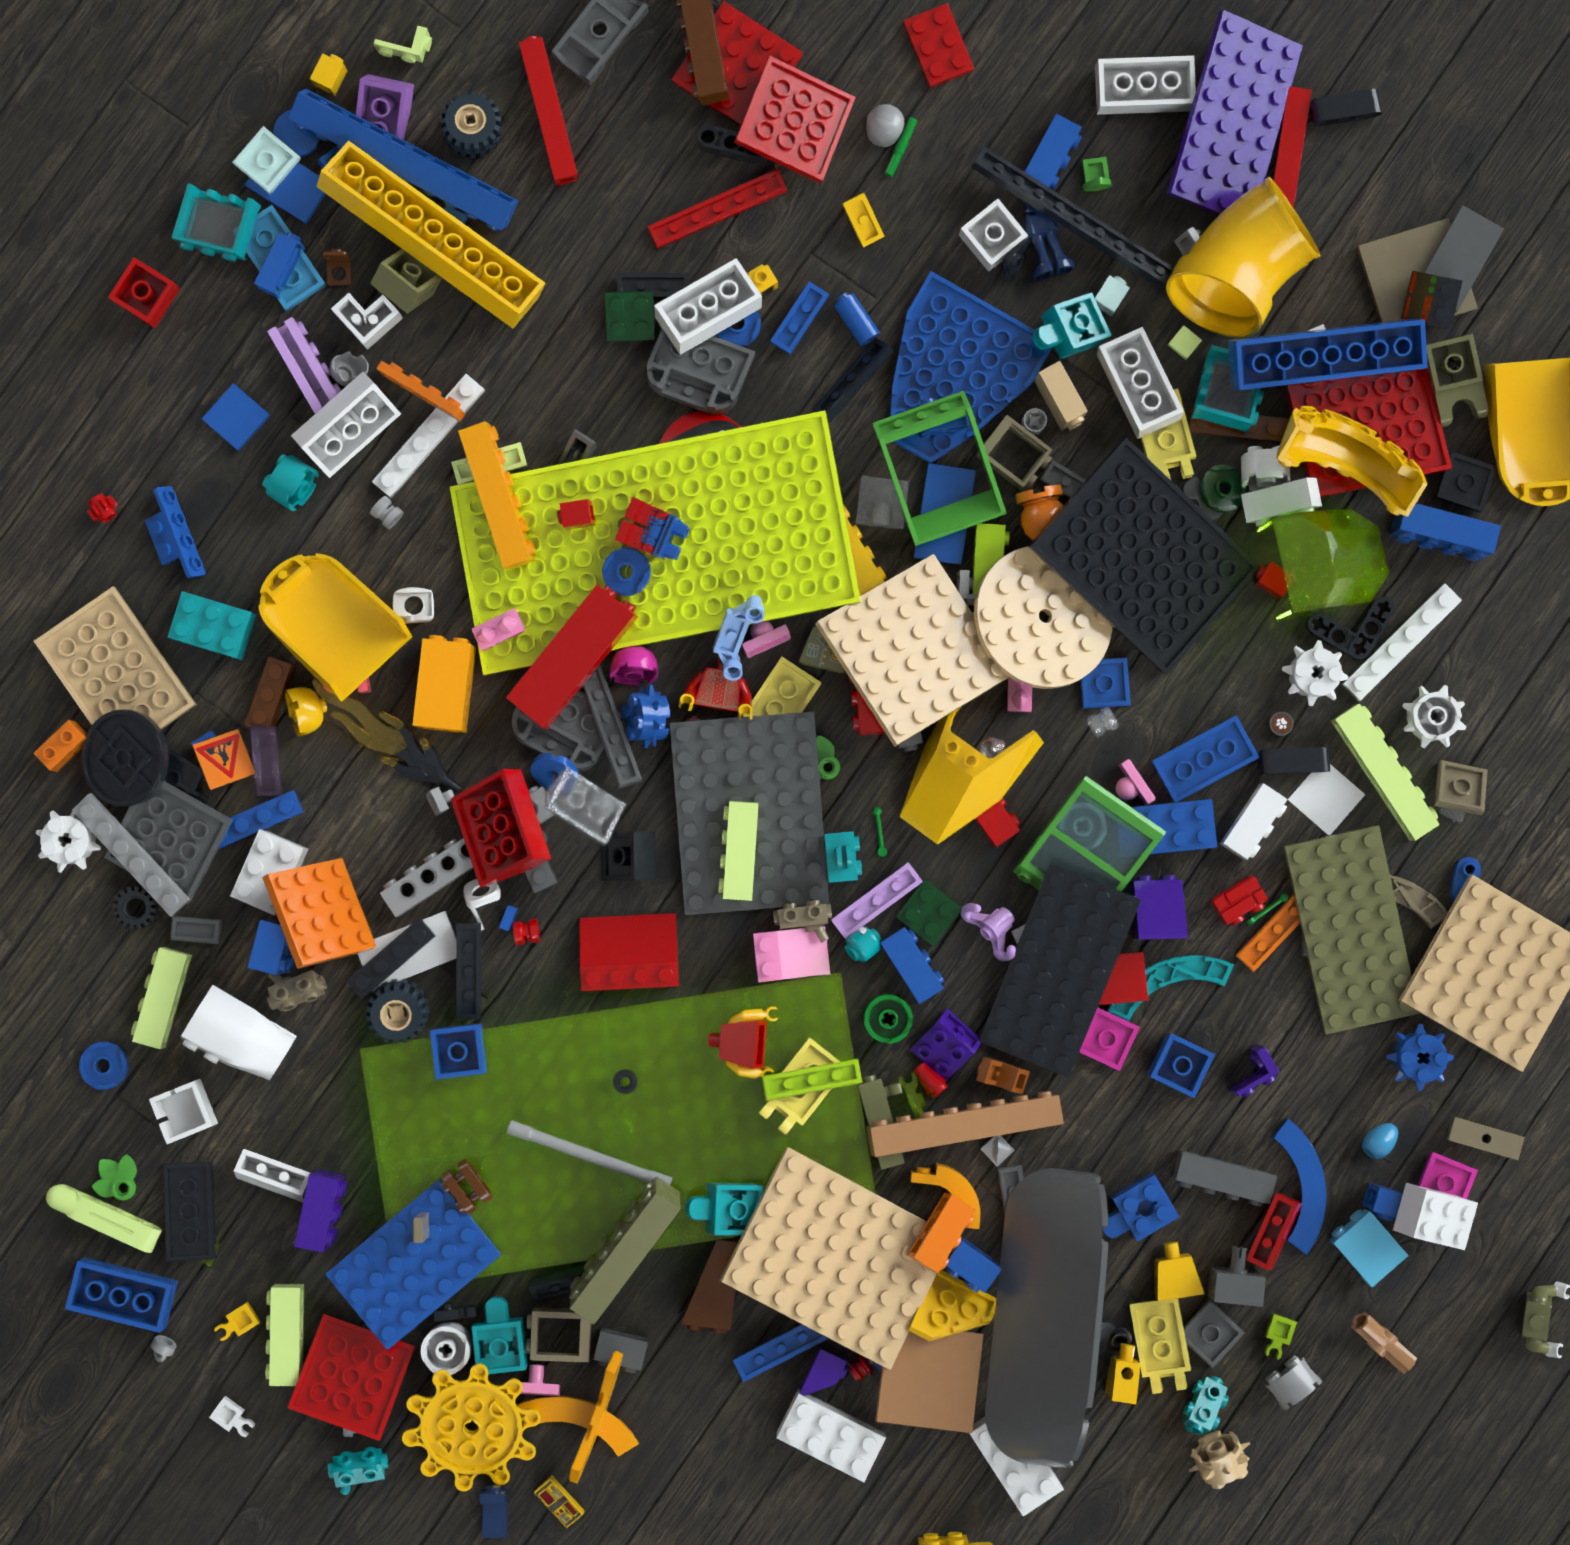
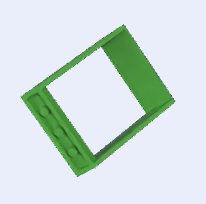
M964 390L872 423L915 546L1006 514L977 423ZM967 415L991 490L911 518L886 444Z

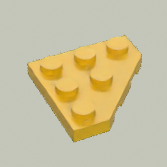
M940 1270L936 1274L921 1307H918L908 1331L928 1341H933L987 1325L994 1317L996 1298L981 1290L976 1293L966 1285V1282Z

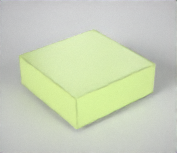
M1183 325L1168 346L1187 360L1202 340Z

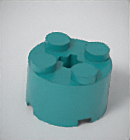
M282 454L276 462L277 467L272 474H268L265 477L263 487L266 488L267 496L287 509L295 511L294 507L297 504L300 506L304 505L316 487V483L313 482L314 476L318 478L319 473L294 455L287 456Z

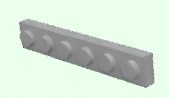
M92 793L88 794L72 809L75 815L170 917L174 916L190 900Z

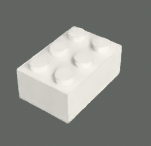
M259 829L230 896L272 915H276L262 877L270 873L301 867L308 848L266 830Z
M1406 1183L1393 1230L1416 1239L1465 1250L1478 1203L1449 1193Z

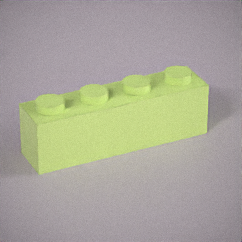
M729 801V806H724L723 820H728V829L722 832V844L726 845V854H721L720 869H725L724 878H719L718 892L723 893V899L752 901L758 802Z
M161 947L158 951L154 952L151 960V965H154L152 974H148L144 986L147 989L145 998H141L138 1005L140 1016L138 1021L134 1022L131 1030V1035H134L132 1042L157 1049L166 1048L191 961V954L166 947Z
M275 1284L271 1287V1291L267 1292V1305H270V1315H267L266 1328L270 1330V1339H267L266 1354H270V1364L266 1365L265 1375L266 1379H269V1386H296L303 1368L304 1284Z

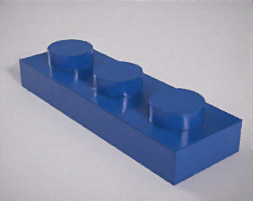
M809 281L770 340V343L791 355L828 299L829 294Z

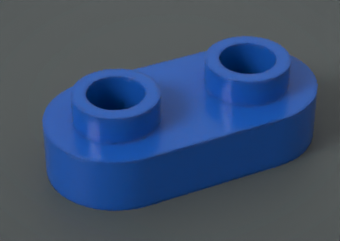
M1464 857L1456 862L1450 888V897L1453 901H1455L1469 876L1465 871L1467 865L1472 867L1471 875L1480 877L1481 867L1476 859Z

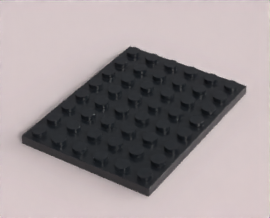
M1126 437L1121 439L1028 546L1165 675L1171 671L1260 568L1242 548Z

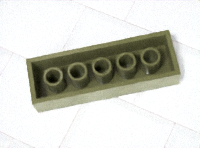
M657 1176L652 1182H646L641 1190V1197L638 1201L633 1200L626 1211L628 1213L623 1220L619 1219L612 1229V1232H614L609 1240L605 1238L598 1248L600 1252L595 1258L591 1257L584 1267L585 1272L581 1277L577 1276L570 1285V1309L592 1324L597 1322L680 1211V1191Z

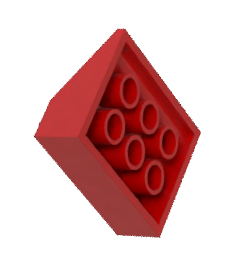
M501 769L451 798L480 888L531 870L551 859L521 770Z
M676 913L580 918L581 991L679 986Z

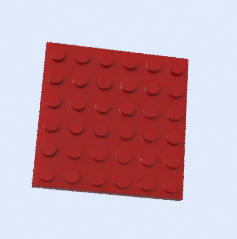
M1427 368L1284 385L1291 414L1295 408L1300 410L1301 406H1313L1320 413H1322L1323 409L1336 412L1376 431L1375 437L1381 438V441L1384 443L1387 441L1393 442L1404 451L1403 455L1407 458L1408 462L1412 459L1418 464L1424 475L1452 469ZM1304 462L1307 478H1317L1320 497L1367 488L1353 477L1341 475L1335 468L1330 466L1325 468L1316 462Z

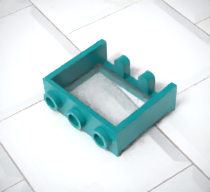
M188 183L172 239L178 242L179 247L184 250L193 251V248L200 249V252L205 255L214 256L216 253L222 255V258L233 262L236 261V258L246 260L245 254L261 205L252 198H247V201H243L233 194H229L226 197L212 189H207V192L201 191Z
M1211 345L1206 355L1191 418L1245 431L1244 433L1247 434L1250 427L1255 426L1257 423L1259 412L1255 410L1256 406L1261 404L1264 391H1261V388L1247 390L1231 389L1229 349Z

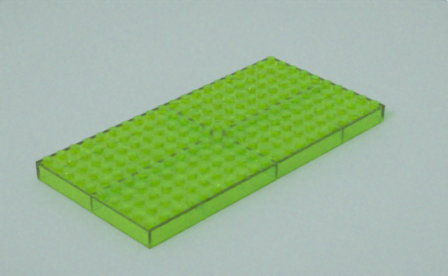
M835 972L483 1028L488 1072L485 1074L435 1079L431 1037L412 1039L406 1043L400 1041L398 1044L387 1043L361 1048L360 1053L386 1223L437 1180H443L441 1175L447 1170L451 1169L455 1174L459 1172L460 1169L457 1163L467 1158L476 1168L494 1196L486 1204L481 1199L477 1200L475 1203L478 1209L470 1215L502 1253L499 1258L475 1278L587 1261L591 1257L595 1258L600 1252L598 1248L605 1238L609 1240L614 1233L612 1232L614 1225L619 1219L623 1220L628 1214L626 1211L633 1200L638 1201L641 1197V1190L646 1182L538 1143L506 1134L511 1120L641 1168L673 1177L670 1185L680 1191V1211L650 1250L742 1236L713 1235L705 1232L706 1221L689 1218L685 1213V1203L688 1198L693 1196H707V1182L756 1183L763 1185L764 1192L785 1147L795 1150L875 1194L858 1084L832 1088L803 1126L796 1121L785 1135L778 1129L786 1118L775 1109L768 1119L759 1114V1111L769 1101L765 1100L762 1079L760 1077L754 1079L738 1076L726 1066L725 1060L719 1059V1048L709 1047L708 1045L709 1034L711 1032L720 1033L721 1025L728 1024L729 1019L739 1012L750 1009H762L765 1011L769 1007H776L777 1010L771 1009L768 1013L770 1018H778L776 1021L771 1022L765 1018L763 1019V1021H767L763 1067L769 1066L774 1070V1072L766 1071L764 1076L781 1073L809 1037L840 1062L853 1060L854 1055L841 973ZM623 1069L634 1072L638 1080L635 1090L629 1094L619 1093L613 1085L615 1074ZM623 1077L621 1079V1084L623 1086H628L630 1084V1079L628 1077ZM466 1179L461 1182L469 1194L474 1191Z

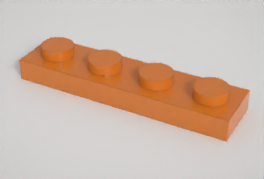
M381 361L376 368L387 379L457 421L461 422L465 413L460 409L461 404L452 397H448V399L440 396L442 393L431 385L428 388L421 384L423 381L411 373L409 376L403 374V369L395 363L391 362L388 365Z

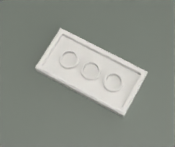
M446 911L423 919L436 937L384 982L390 983L392 979L401 981L456 959V935ZM410 925L374 939L376 944L374 949L358 953L362 966L368 963Z

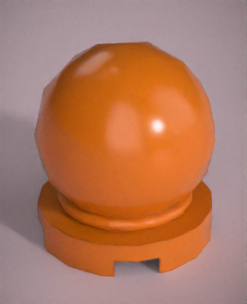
M1061 485L1045 486L1044 492L1033 494V489L1016 494V505L1024 507L1021 513V526L1031 540L1038 536L1064 506L1058 501L1059 497L1064 495Z

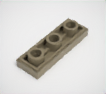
M1454 1116L1447 1135V1140L1515 1160H1519L1525 1138ZM1484 1134H1487L1488 1139L1487 1141L1483 1142L1482 1136Z

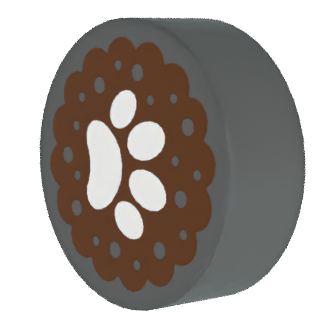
M1286 712L1275 713L1268 721L1269 730L1276 736L1289 734L1294 725L1292 717Z

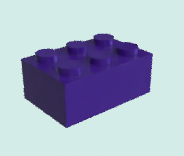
M320 1169L309 1174L294 1247L324 1252L332 1246V1243H336L338 1229H335V1224L337 1220L341 1219L343 1205H340V1200L342 1196L346 1195L348 1182L345 1181V1174Z

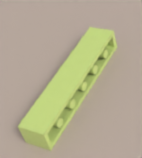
M1356 704L1332 719L1331 722L1408 839L1416 841L1440 825L1436 820L1438 815L1431 806L1428 807L1424 802L1425 796L1418 786L1414 787L1410 781L1412 778L1410 772L1405 766L1401 767L1397 761L1398 755L1393 747H1388L1383 740L1385 735L1378 726L1375 727L1371 722L1370 718L1372 716L1365 706L1361 707L1360 704Z

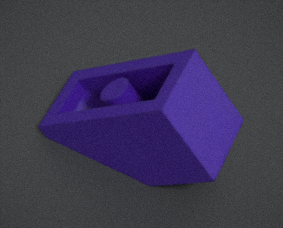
M820 1345L800 1387V1394L808 1395L837 1384L839 1378L844 1379L849 1368L846 1365L847 1358Z

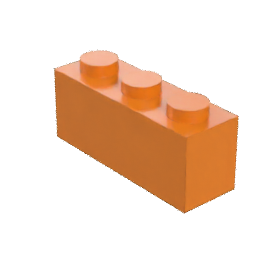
M944 1192L907 1256L926 1269L939 1273L948 1264V1256L952 1249L959 1245L961 1241L960 1235L963 1230L972 1223L974 1219L973 1214L976 1209L955 1195Z

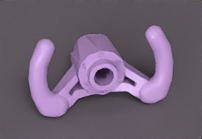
M975 903L965 904L961 909L962 918L964 921L981 928L980 933L982 936L992 942L994 956L1004 962L1013 959L1016 953L1014 945H1009L1007 952L1004 951L1005 934L1013 927L1012 923L1015 921L1012 913L1008 909L1001 907L1000 909L996 908L991 914L979 913L981 911L980 905Z

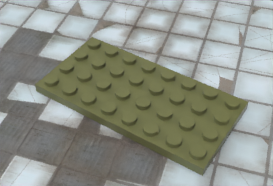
M1379 825L1283 846L1324 1034L1327 1035L1419 1014L1415 1009L1399 1001L1412 976Z

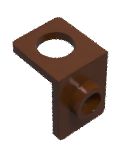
M331 249L329 252H322V256L327 262V285L351 286V258L348 253L341 249ZM338 267L346 271L345 278L340 281L335 280L332 276L333 270Z

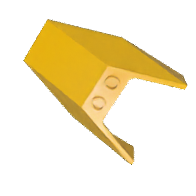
M960 708L938 720L924 746L900 818L937 845L1003 798L1044 742L1037 732L1032 730L994 758H987L951 732L954 716Z

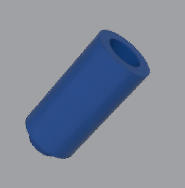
M846 292L835 300L837 304L834 308L861 347L867 345L880 335V331L854 293L849 295Z

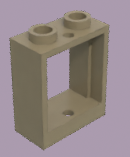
M1008 415L1005 416L984 444L991 468L1021 491L1025 486L1030 488L1038 478L1035 473L1039 467L1045 469L1052 460L1049 454L1053 449ZM1008 430H1011L1042 454L1022 480L989 456ZM978 452L976 457H978L981 460L980 454Z
M534 1307L532 1314L527 1316V1329H531V1339L527 1338L526 1353H530V1360L589 1362L592 1323L571 1309ZM539 1318L580 1319L579 1353L538 1352Z

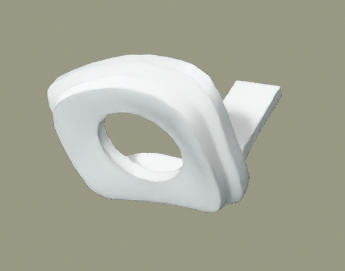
M418 587L399 589L393 595V611L402 618L405 624L429 622L434 618L433 593L431 590ZM413 596L423 601V609L415 615L408 613L404 607L406 600Z
M477 879L468 882L464 886L463 894L466 905L471 909L477 922H481L476 908L500 899L501 893L497 883L489 885V891L477 897L473 896V892L480 887ZM481 922V931H482V930H484V926H483V924H482V922Z

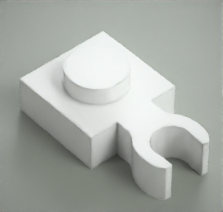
M226 1396L209 1417L228 1432L234 1426L243 1437H247L249 1434L244 1431V1424H248L252 1428L255 1426L254 1421L241 1416L245 1410Z

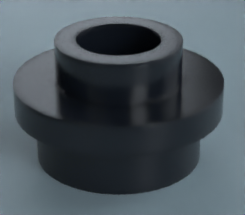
M628 1069L618 1071L613 1078L614 1088L622 1094L633 1092L638 1083L635 1073ZM623 1077H628L630 1079V1084L628 1086H623L621 1084V1079Z

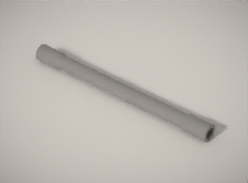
M511 1120L506 1133L644 1182H652L657 1176L670 1185L673 1178L535 1130L531 1126Z

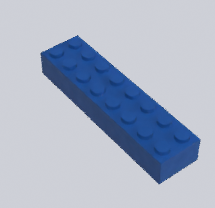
M1407 319L1228 340L1231 389L1235 390L1428 368L1425 319Z

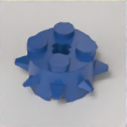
M649 684L646 691L643 686H640V692L630 694L626 704L621 706V716L626 720L627 739L642 741L644 748H648L650 742L656 747V740H663L669 732L668 728L665 729L666 718H670L666 696H660L661 692H654L652 684Z
M1418 1024L1413 1034L1403 1035L1398 1032L1395 1034L1398 1043L1394 1047L1395 1052L1388 1054L1387 1059L1394 1061V1065L1399 1071L1395 1079L1397 1082L1405 1078L1414 1080L1417 1090L1422 1091L1426 1082L1435 1079L1440 1082L1445 1080L1442 1073L1446 1069L1448 1061L1453 1060V1056L1447 1054L1446 1048L1442 1044L1445 1036L1443 1033L1436 1036L1427 1035L1423 1025ZM1418 1053L1424 1054L1422 1062H1417L1419 1059L1417 1057Z

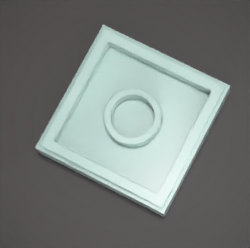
M263 126L232 163L271 195L301 158Z

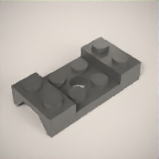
M591 0L551 51L553 58L591 86L605 68L607 60L632 29L634 30L649 12L648 5L637 0ZM596 25H604L607 28L606 32L603 35H596L593 32Z

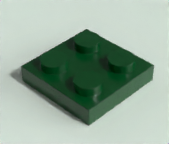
M653 291L605 292L607 341L655 340Z
M924 879L895 917L934 946L960 913L962 907Z

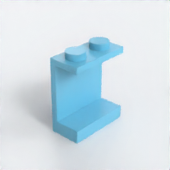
M1359 1209L1350 1216L1351 1221L1345 1226L1337 1227L1331 1235L1333 1237L1329 1241L1340 1250L1359 1272L1365 1283L1373 1287L1408 1257V1254L1369 1210Z

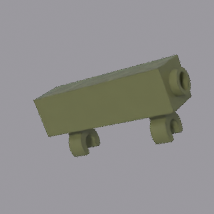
M875 1074L862 1077V1083L857 1085L868 1125L872 1126V1121L887 1119V1123L893 1122L887 1097L903 1093L900 1082L883 1087L881 1077L876 1078ZM904 1152L878 1156L881 1170L904 1164L902 1155Z

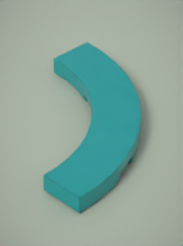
M1198 955L1179 956L1159 961L1145 968L1148 996L1159 988L1183 980H1204L1225 986L1234 964L1221 959ZM1143 1001L1109 1004L1106 1012L1129 1022L1133 1013Z

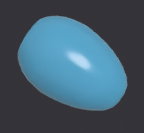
M1384 1123L1373 1128L1363 1139V1151L1374 1160L1386 1157L1397 1142L1398 1129L1391 1123Z

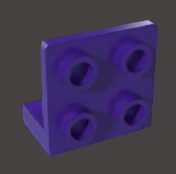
M947 1008L940 1015L936 1023L910 1050L947 1081L975 1054L981 1042L979 1041L980 1038Z
M1256 1044L1249 1048L1251 1052L1249 1058L1254 1067L1259 1068V1071L1229 1087L1228 1090L1231 1094L1237 1097L1241 1095L1244 1098L1255 1091L1254 1087L1261 1083L1267 1085L1276 1079L1275 1075L1280 1073L1266 1047Z

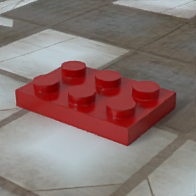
M948 3L903 20V25L929 88L974 71V66Z

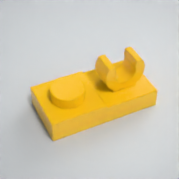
M861 193L842 203L862 247L885 237L865 193Z

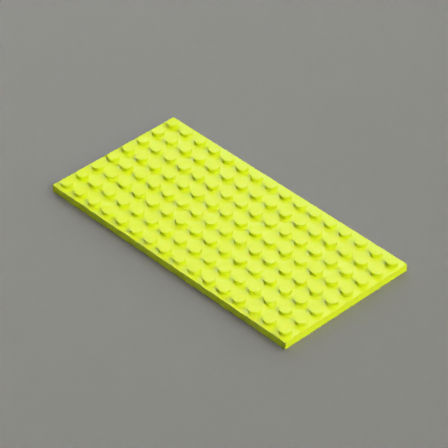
M826 411L511 474L514 483L511 486L513 495L517 494L520 500L521 508L518 510L521 518L524 517L529 530L526 531L528 540L533 541L536 554H533L535 561L510 570L502 567L475 482L450 486L474 626L483 624L515 608L526 629L525 632L485 651H481L478 645L482 671L485 676L531 667L595 586L598 584L604 588L606 584L603 579L602 568L605 559L615 550L632 548L615 540L622 521H628L646 530L648 528L624 517L632 497L680 518L681 522L690 527V531L686 539L674 535L671 544L681 548L677 560L668 558L663 560L640 551L647 558L651 566V577L648 585L642 592L634 596H622L619 594L615 596L621 603L626 600L636 609L633 613L638 618L611 651L717 631L721 627L727 608L733 609L746 602L753 595L761 598L764 607V619L761 622L861 602ZM589 499L593 502L596 526L567 530L563 528L562 524H559L557 518V510H560L559 503ZM625 565L621 568L620 574L622 578L627 579L632 576L633 569L631 566Z

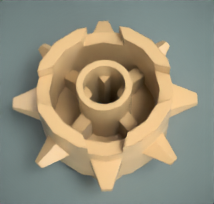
M1220 1431L1209 1433L1198 1440L1199 1446L1196 1449H1192L1190 1456L1194 1459L1196 1465L1189 1469V1472L1199 1470L1202 1479L1207 1484H1211L1213 1489L1223 1488L1225 1484L1236 1479H1242L1248 1474L1249 1457L1244 1454L1243 1450L1250 1445V1442L1240 1444L1237 1435L1231 1431L1229 1434H1221Z

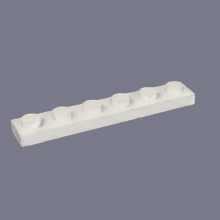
M465 374L445 399L452 397L461 404L460 409L466 413L484 393L485 389L469 375ZM436 408L372 482L392 498L458 421Z
M1445 583L1441 585L1342 685L1358 701H1361L1462 600Z

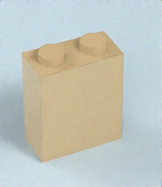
M1058 361L1040 371L1034 382L1061 431L1066 428L1071 431L1082 425L1081 422L1085 420L1084 417L1088 410L1061 362Z

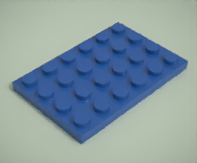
M441 1179L437 1180L325 1274L387 1350L502 1255L471 1215H468L466 1212L462 1214L454 1203L456 1198L451 1192L448 1194L443 1189L440 1183ZM420 1212H429V1237L423 1243H414L413 1218Z

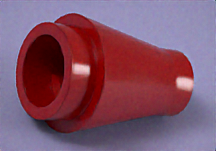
M925 1062L914 1070L927 1095H931L933 1099L948 1088V1085L945 1083L946 1080L927 1066Z

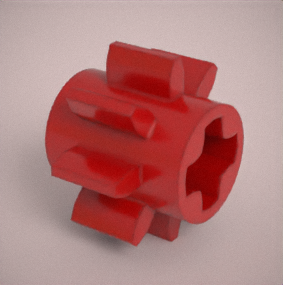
M99 494L88 502L90 509L86 512L95 522L100 520L104 524L117 515L114 509L118 507V504L110 495L105 497L103 494Z

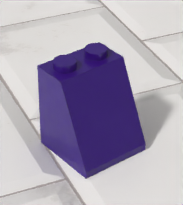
M1161 875V880H1151V876H1137V881H1131V895L1141 899L1132 922V939L1188 938L1182 880H1176L1175 875Z

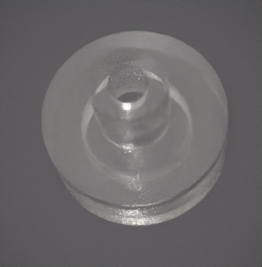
M995 737L984 740L980 745L981 753L987 758H994L1004 751L1005 743Z

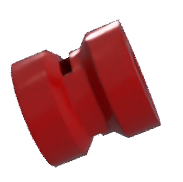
M537 918L530 919L525 923L521 921L513 922L516 946L524 945L526 941H531L532 943L541 942Z

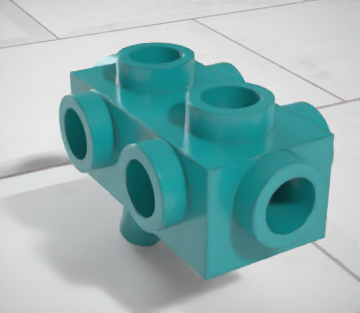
M1206 1376L1202 1380H1197L1194 1384L1192 1401L1187 1403L1183 1414L1186 1415L1183 1424L1188 1432L1205 1435L1217 1428L1220 1422V1417L1217 1416L1219 1409H1224L1229 1400V1396L1226 1395L1228 1388L1222 1385L1223 1381L1220 1378Z
M367 1447L364 1451L355 1453L344 1451L339 1456H333V1463L328 1464L329 1478H334L336 1488L341 1487V1494L348 1495L351 1485L385 1479V1469L389 1468L388 1457L386 1453L382 1454L381 1448L376 1449L374 1447Z

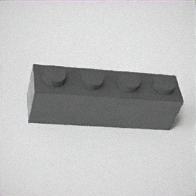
M1179 1149L1172 1178L1177 1180L1178 1185L1192 1189V1186L1196 1185L1202 1187L1201 1191L1215 1195L1216 1191L1225 1193L1226 1198L1239 1201V1198L1243 1197L1249 1199V1204L1262 1207L1263 1203H1271L1277 1176L1269 1172Z

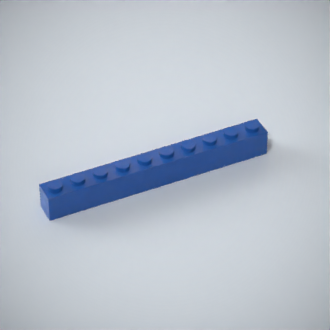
M308 89L302 90L297 94L288 119L294 121V125L303 130L309 129L315 132L316 137L324 141L330 140L336 143L339 149L350 141L409 185L421 188L422 192L430 197L436 196L444 200L443 203L448 207L459 208L465 211L464 214L469 218L480 219L486 222V226L492 230L502 231L509 225L519 202L518 200Z

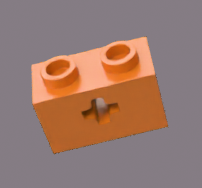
M68 720L33 754L50 771L58 772L82 749L83 742L87 738V732L76 721Z

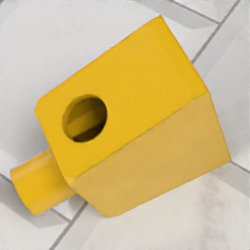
M1178 1242L1164 1243L1165 1257L1156 1258L1154 1265V1295L1156 1300L1159 1302L1204 1294L1191 1255L1188 1253L1180 1254Z
M1121 1343L1119 1356H1111L1105 1394L1112 1401L1136 1404L1140 1363L1133 1359L1134 1345ZM1127 1367V1370L1124 1373H1121L1122 1370Z

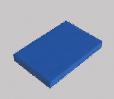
M300 163L295 165L271 195L251 178L245 183L246 188L305 224L308 223L326 194L316 187L319 175Z

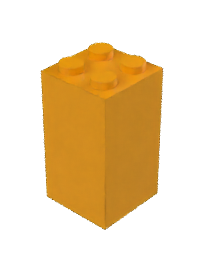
M429 635V639H422L413 726L422 729L467 733L476 647L468 639L453 638V642L438 635Z

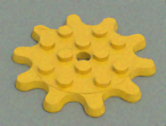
M482 1363L473 1365L468 1379L462 1381L453 1379L446 1370L440 1369L434 1373L432 1379L437 1390L435 1395L424 1397L414 1394L407 1400L408 1410L417 1414L421 1422L419 1426L406 1430L402 1435V1441L406 1446H421L427 1450L428 1456L422 1462L420 1468L422 1474L427 1477H432L444 1469L450 1470L455 1475V1486L460 1491L470 1490L474 1478L479 1474H487L495 1484L504 1485L510 1480V1473L506 1467L508 1460L516 1457L527 1461L535 1457L536 1448L532 1443L523 1439L522 1433L526 1428L538 1425L541 1415L534 1408L524 1409L516 1405L515 1399L523 1389L522 1383L517 1378H511L502 1385H494L488 1381V1369ZM471 1420L478 1425V1428L474 1431L468 1430L465 1427Z

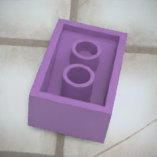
M369 74L362 77L359 83L356 115L404 140L411 111L414 84Z

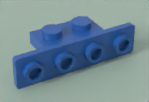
M165 486L153 489L161 512L145 520L161 564L167 565L180 559L187 578L205 575L206 572L202 560L197 552L173 487Z

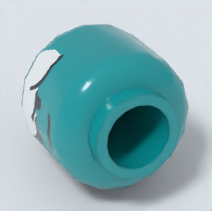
M865 926L860 927L847 936L845 950L852 960L866 962L880 951L879 941L881 937L874 928L870 930Z

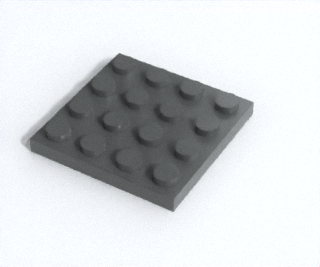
M164 781L157 793L149 800L129 807L121 825L190 898L186 903L188 905L191 903L233 820ZM107 850L104 858L127 870L114 857V855L109 850Z

